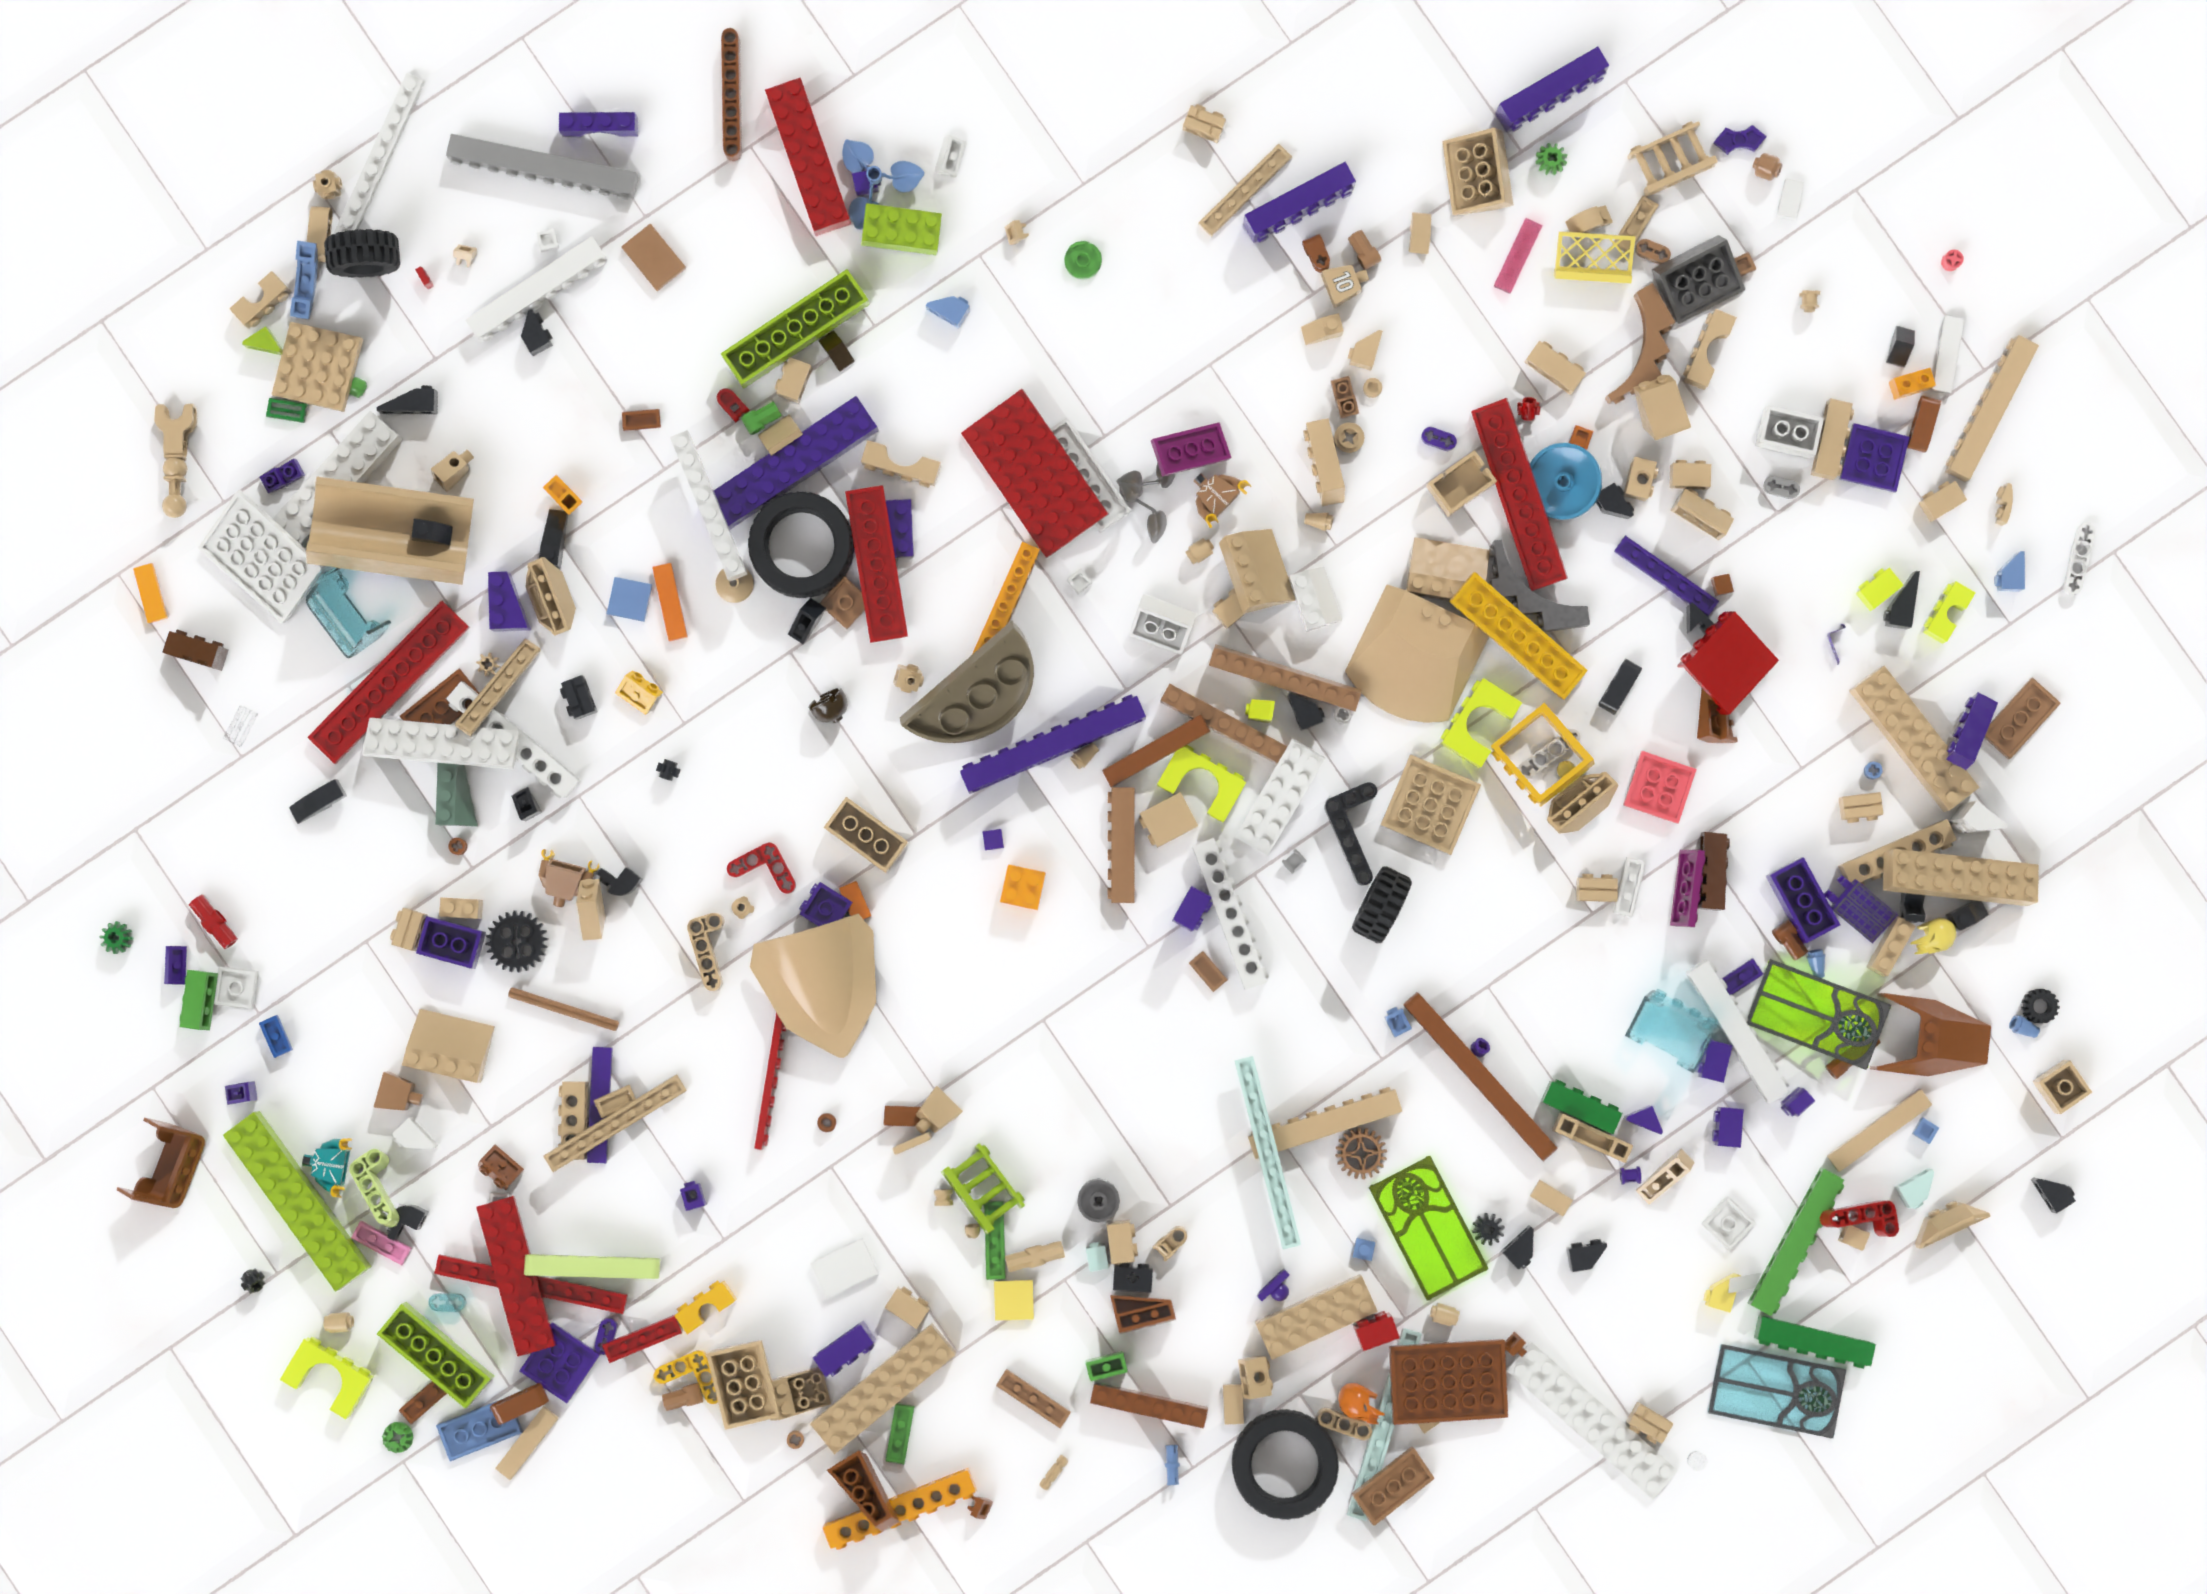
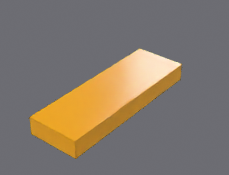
M153 563L133 568L147 622L150 624L168 619Z

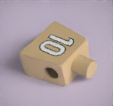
M1352 265L1327 269L1321 272L1322 280L1334 308L1361 293L1360 283L1369 280L1365 269L1355 273Z

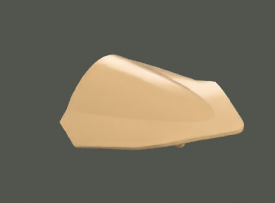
M855 914L815 928L753 945L750 969L786 1029L836 1057H846L854 1046L876 1004L874 934L870 926L859 914Z

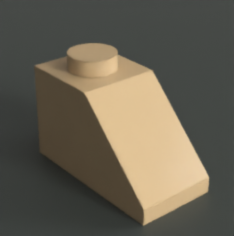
M1339 313L1319 318L1301 327L1305 345L1340 337L1344 332Z
M1378 330L1356 342L1354 348L1350 347L1347 357L1351 359L1349 365L1372 370L1382 330Z

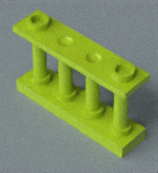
M978 1143L974 1146L977 1150L975 1154L955 1169H950L948 1166L941 1173L983 1231L988 1234L994 1230L992 1225L995 1220L1015 1205L1020 1209L1025 1206L1023 1203L1025 1199L1019 1191L1015 1192L989 1156L991 1154L989 1149L985 1145ZM983 1158L989 1167L967 1184H961L958 1179L959 1175ZM994 1173L1001 1183L978 1200H973L970 1196L971 1190ZM1006 1189L1012 1199L992 1214L985 1216L981 1211L982 1206Z

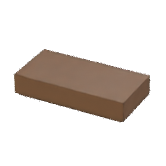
M1204 951L1189 962V965L1212 992L1216 991L1228 980Z

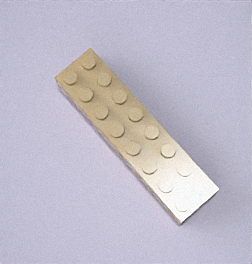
M1885 666L1878 668L1849 690L1943 812L1950 811L1980 788L1967 770L1946 760L1949 753L1946 751L1948 746Z
M1894 848L1884 852L1883 891L2030 906L2038 903V864Z
M931 1323L816 1417L810 1425L835 1455L954 1357L957 1352L936 1326Z

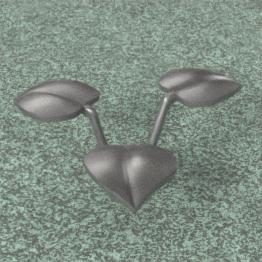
M1158 463L1156 466V476L1158 479L1155 481L1142 482V475L1136 470L1130 471L1116 480L1120 486L1119 492L1127 502H1137L1152 511L1153 514H1150L1147 520V530L1153 544L1157 543L1164 534L1167 518L1163 511H1156V509L1138 499L1143 492L1141 486L1160 483L1162 488H1167L1175 478V474L1162 477Z

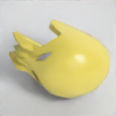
M1938 917L1917 926L1918 929L1924 930L1926 936L1912 941L1910 944L1917 945L1916 948L1918 949L1914 954H1931L1946 951L1954 944L1956 927L1950 920Z

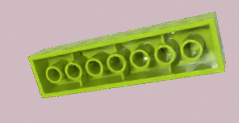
M846 269L720 354L742 388L745 389L787 361L789 357H793L869 306V300L851 273Z

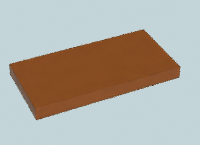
M459 668L402 713L400 718L403 721L451 725L463 714L460 710L458 712L454 711L448 705L450 702L446 699L457 685L462 681L478 694L480 692ZM471 699L465 701L466 709L472 703Z

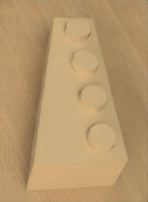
M1329 419L1307 422L1303 435L1305 442L1308 441L1309 443L1307 452L1309 459L1312 458L1313 465H1311L1313 476H1316L1317 482H1315L1317 493L1320 495L1321 505L1323 507L1342 503L1345 498V485Z

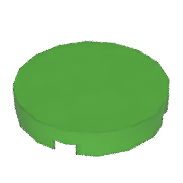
M1087 241L1075 242L1066 251L1064 257L1065 268L1074 278L1089 279L1095 276L1101 268V252L1097 246Z

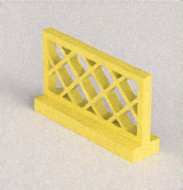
M1559 231L1554 278L1631 284L1635 236ZM1563 236H1571L1575 241L1567 249L1562 245ZM1585 237L1590 238L1594 242L1586 251L1579 244ZM1603 239H1609L1613 245L1604 252L1598 243ZM1622 240H1630V248L1623 253L1617 245ZM1578 245L1583 253L1574 259L1569 251ZM1597 246L1602 254L1593 260L1588 252ZM1616 247L1622 255L1612 262L1607 253ZM1567 253L1573 262L1568 266H1560V258ZM1585 254L1592 261L1586 268L1581 267L1577 263ZM1605 256L1611 264L1605 269H1601L1596 263ZM1623 257L1628 261L1627 270H1619L1615 265Z

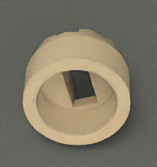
M965 1225L966 1236L973 1239L977 1238L980 1235V1225Z

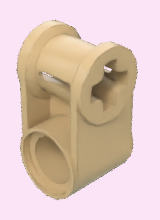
M1175 1226L1165 1236L1160 1238L1152 1246V1249H1156L1166 1262L1187 1240L1186 1229L1182 1226ZM1175 1231H1182L1184 1238L1176 1240L1173 1237V1233Z

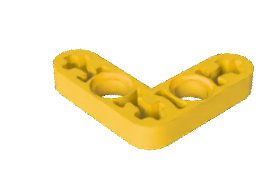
M703 1350L693 1351L659 1366L654 1371V1379L660 1384H665L690 1372H694L705 1400L710 1404L718 1403V1400L709 1398L711 1394L710 1388L706 1390L704 1387L713 1383L712 1375L709 1382L701 1380L703 1372L706 1371L711 1374L707 1355ZM695 1354L703 1356V1360H701L702 1366L707 1364L708 1368L697 1371L700 1365L693 1360L696 1358ZM677 1362L685 1363L686 1370L684 1372L676 1370L675 1365ZM671 1365L675 1376H672V1373L665 1376V1380L662 1377L659 1378L660 1370L662 1369L663 1372L670 1370L668 1366Z

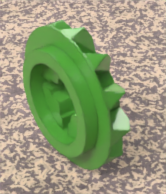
M403 1422L389 1424L384 1429L382 1435L383 1445L388 1451L395 1454L405 1452L413 1443L411 1428ZM394 1433L405 1435L400 1439V1443L398 1441H391L395 1436Z

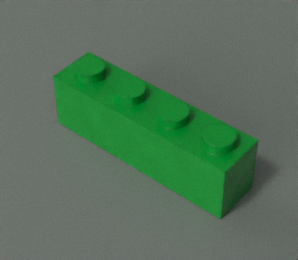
M1558 1079L1555 1082L1549 1081L1540 1102L1614 1135L1623 1114L1618 1111L1619 1107L1610 1103L1608 1106L1601 1104V1099L1593 1095L1588 1098L1583 1095L1584 1091L1575 1087L1572 1090L1565 1087L1566 1083Z

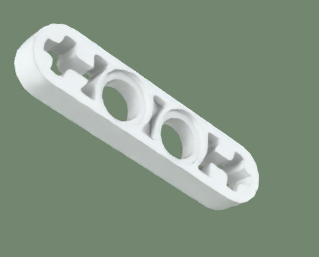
M2085 522L2077 527L2063 583L2064 592L2071 596L2082 591L2096 534L2095 526L2089 522ZM2088 527L2087 530L2090 531V534H2087L2085 536V540H2088L2089 542L2079 541V539H2083L2085 535V532H2083L2082 529ZM2078 545L2086 547L2084 555H2080L2077 552ZM2074 563H2079L2082 566L2080 573L2073 571L2072 566ZM2070 575L2080 577V579L2075 580L2074 586H2077V589L2071 591L2069 584L2073 583L2074 578H2070Z
M1568 729L1572 734L1574 733L1576 735L1575 738L1578 741H1580L1581 735L1579 731L1576 729ZM1560 735L1517 767L1522 772L1521 767H1529L1531 765L1529 761H1532L1533 766L1537 770L1535 771L1532 768L1528 771L1529 776L1524 774L1526 779L1532 778L1571 749L1569 746L1565 748L1564 743L1559 740L1561 738ZM1557 743L1561 746L1559 754H1554L1551 751L1552 744ZM1537 755L1545 756L1546 762L1544 765L1536 763Z

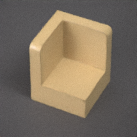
M1852 1225L1842 1228L1837 1241L1863 1251L1871 1233Z

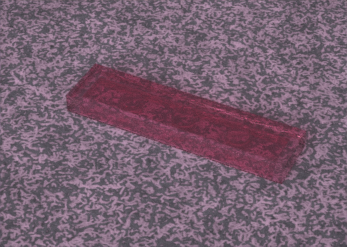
M1528 218L1524 219L1493 287L1511 294L1543 225Z

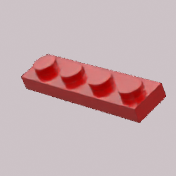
M672 1315L606 1342L602 1346L609 1363H612L680 1335L682 1331L677 1319Z

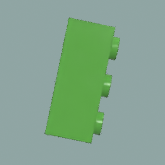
M187 970L179 1027L210 1031L218 973Z

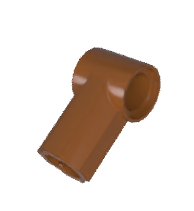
M1786 920L1772 930L1775 939L1785 947L1794 961L1809 952L1797 936V930L1789 920Z

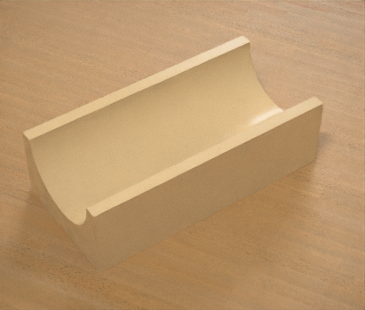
M316 477L312 524L306 547L307 564L463 585L474 499ZM414 518L453 526L451 545L411 540Z

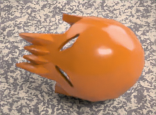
M1347 1383L1340 1389L1338 1402L1341 1411L1347 1417L1366 1421L1368 1424H1379L1377 1419H1379V1416L1385 1415L1369 1405V1397L1373 1399L1378 1397L1373 1391L1358 1383Z

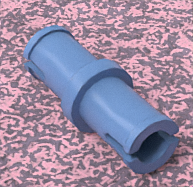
M1166 1445L1167 1463H1165V1467H1167V1485H1179L1178 1467H1180V1463L1178 1462V1445Z

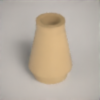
M1306 513L1304 524L1323 531L1331 530L1333 515H1329V513Z
M1092 742L1073 752L1070 759L1078 769L1085 768L1095 754L1099 752V749Z

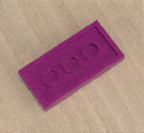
M1220 422L1153 438L1150 441L1162 477L1227 461L1232 458Z
M1703 850L1679 851L1670 926L1695 928L1698 920L1697 908L1700 902V885L1703 881L1702 869L1705 864V851Z

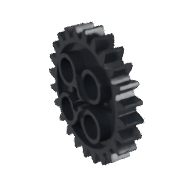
M513 910L512 916L509 912H505L506 918L499 915L500 922L493 921L495 928H488L492 934L486 935L490 942L485 943V945L491 946L487 953L494 954L490 959H497L496 966L503 964L502 970H506L509 966L510 972H513L516 968L517 972L521 973L522 967L525 971H529V965L535 968L536 964L534 961L542 962L539 956H546V953L542 950L549 947L544 944V941L549 940V938L543 937L547 933V930H541L544 924H537L538 917L532 920V913L525 917V911H521L519 916L516 910ZM515 924L518 925V928H517V936H516V931H515V927H514ZM524 926L530 928V934L526 937L522 934ZM508 927L511 930V935L505 938L503 930ZM517 938L521 939V943H518L519 959L517 958V944H513V940ZM526 945L532 948V952L528 956L523 953V948ZM508 946L513 951L510 957L504 955V950Z

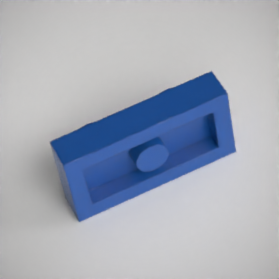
M278 1015L259 1022L274 1058L293 1050Z

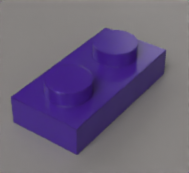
M187 946L165 947L164 984L185 985Z

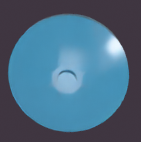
M1557 443L1544 448L1532 459L1530 466L1548 517L1559 520L1574 519L1585 514L1597 502L1602 489L1601 468L1595 457L1583 447L1571 443Z

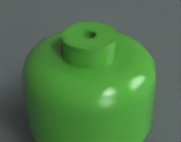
M354 377L349 394L357 398L363 396L367 388L366 381Z

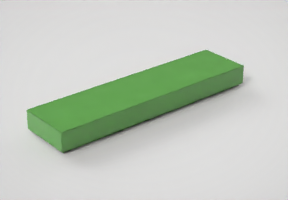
M988 1201L984 1204V1215L992 1214L1004 1205V1201ZM1003 1214L994 1221L992 1225L994 1230L988 1234L985 1233L986 1280L1006 1279Z

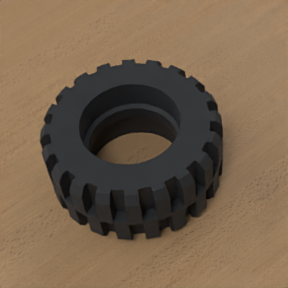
M378 229L346 230L345 232L331 234L324 242L326 268L335 276L339 275V277L348 278L383 276L384 274H391L397 271L401 264L399 240L394 233Z
M1388 866L1382 867L1373 880L1352 925L1353 931L1375 943H1382L1395 923L1411 889L1412 880L1410 877Z

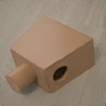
M385 1071L382 1074L373 1107L405 1111L409 1109L410 1103L420 1106L423 1095L414 1092L415 1083Z

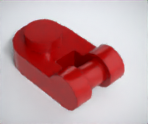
M724 388L717 393V402L735 423L740 420L739 417L750 411L731 389ZM737 404L739 408L733 412L731 407Z

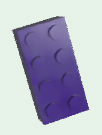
M1804 857L1798 858L1766 875L1770 886L1789 921L1797 930V935L1803 944L1809 943L1840 926L1836 915Z

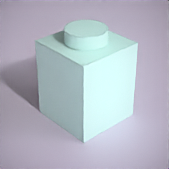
M1100 1241L1089 1243V1247H1086V1254L1090 1272L1109 1269L1105 1244L1101 1245Z

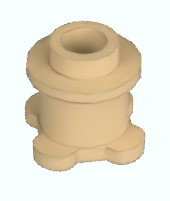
M1803 290L1802 293H1799V297H1802L1800 308L1804 309V312L1807 313L1815 312V309L1819 308L1817 298L1821 291Z
M745 896L736 899L731 906L733 913L739 919H744L749 913L754 912V906L750 904ZM741 904H744L745 909L743 911L739 910V906Z

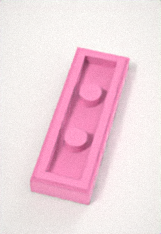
M364 1221L359 1222L351 1237L353 1240L401 1266L412 1247L399 1240L393 1241L387 1238L388 1234Z

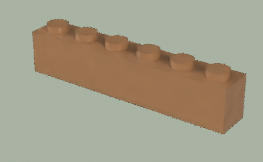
M1111 787V792H1108V803H1111V811H1108V822H1111V830H1108V842H1111V849H1108V861H1111V868H1108V880H1111V888H1108V899H1111V903H1135V787Z

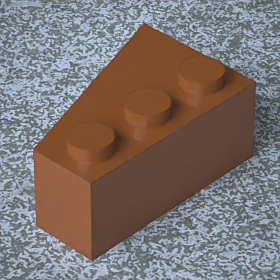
M1110 1295L1120 1334L1176 1320L1172 1301L1169 1299Z

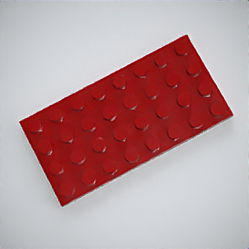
M1020 389L961 432L972 451L1046 558L1109 515L1024 389Z

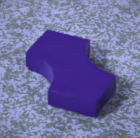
M1754 125L1743 131H1733L1725 127L1713 144L1727 155L1731 151L1740 148L1755 152L1767 136Z

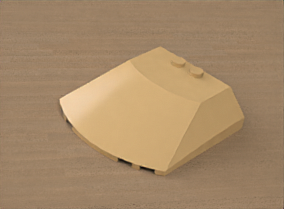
M1386 585L1347 665L1345 673L1355 688L1361 689L1362 695L1372 704L1389 714L1406 720L1425 723L1449 721L1489 636L1475 623L1409 591Z

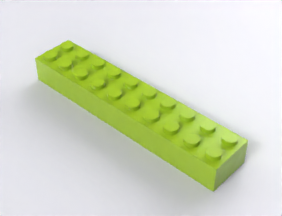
M260 1111L253 1112L223 1134V1137L335 1292L347 1286L372 1267Z

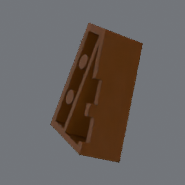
M176 629V632L169 631L162 653L219 671L223 670L229 649L223 647V643L214 640L212 643L205 642L206 638L194 635V638L188 637L187 632Z

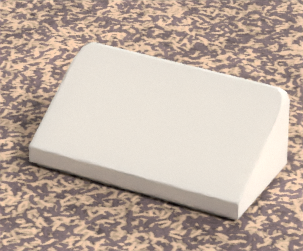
M952 135L944 136L934 171L956 178L966 141Z

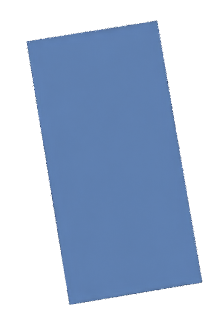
M493 1403L437 1424L436 1427L448 1459L451 1462L523 1433L518 1417L498 1425L490 1409Z

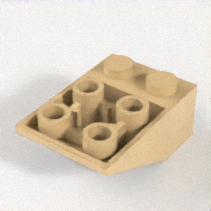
M819 1367L772 1379L781 1417L770 1419V1421H779L831 1404L825 1377Z

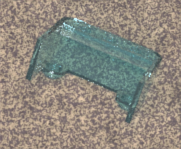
M334 567L322 573L306 596V604L346 658H352L378 640L390 626L391 621L388 620L382 624L375 620L367 622L346 595L349 582L342 575L345 569Z

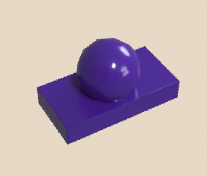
M1282 1269L1257 1293V1297L1262 1302L1269 1295L1279 1302L1287 1299L1289 1288L1282 1282L1290 1274L1285 1269Z

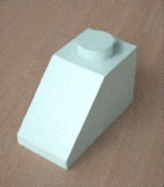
M1927 1168L1895 1186L1896 1191L1907 1208L1917 1209L1924 1205L1923 1201L1928 1199L1935 1172L1933 1169Z

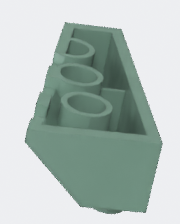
M437 763L435 825L478 827L465 765Z

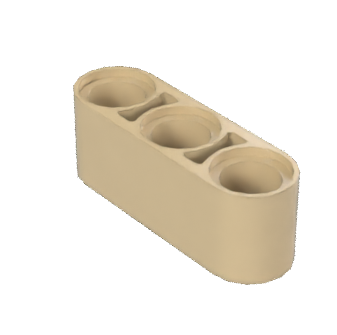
M311 206L307 242L317 243L318 261L326 262L324 242L331 235L333 211L332 208Z
M1321 1408L1317 1413V1420L1324 1428L1359 1440H1367L1372 1435V1429L1366 1421L1349 1418L1344 1413L1329 1408ZM1329 1413L1331 1415L1330 1421L1322 1422V1414ZM1343 1419L1349 1421V1426L1345 1429L1339 1427V1423ZM1360 1426L1368 1428L1365 1435L1358 1434L1357 1431Z

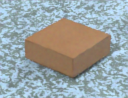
M1749 252L1734 258L1741 277L1757 269Z

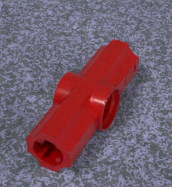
M201 894L190 902L189 906L201 920L200 923L203 928L215 937L223 949H227L236 943L238 938L226 924V919L218 910L213 908L204 895Z

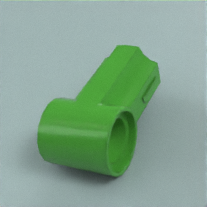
M773 401L757 411L753 410L741 417V420L749 434L754 435L763 430L767 424L782 417Z

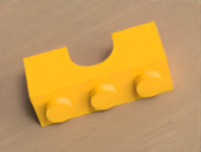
M717 1280L709 1286L710 1291L705 1294L701 1291L693 1297L694 1302L689 1305L684 1303L677 1308L678 1313L674 1316L686 1334H689L706 1322L701 1315L703 1304H713L720 1312L737 1300L725 1280L721 1283Z

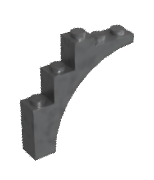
M1502 539L1492 542L1489 550L1490 556L1494 557L1495 564L1492 565L1493 576H1496V579H1491L1489 584L1503 597L1514 598L1515 600L1512 601V604L1524 615L1540 614L1537 617V623L1542 631L1566 630L1588 627L1590 625L1588 606L1558 604L1539 596L1530 590L1511 568L1505 555Z

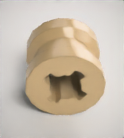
M953 1189L934 1190V1195L936 1196L934 1206L954 1205L951 1199Z

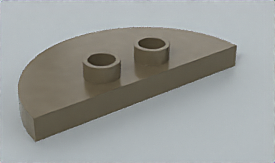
M1013 621L1008 623L899 717L901 726L916 736L934 742L964 743L984 738L1007 725L1025 705L1034 680L1032 654L1020 628Z

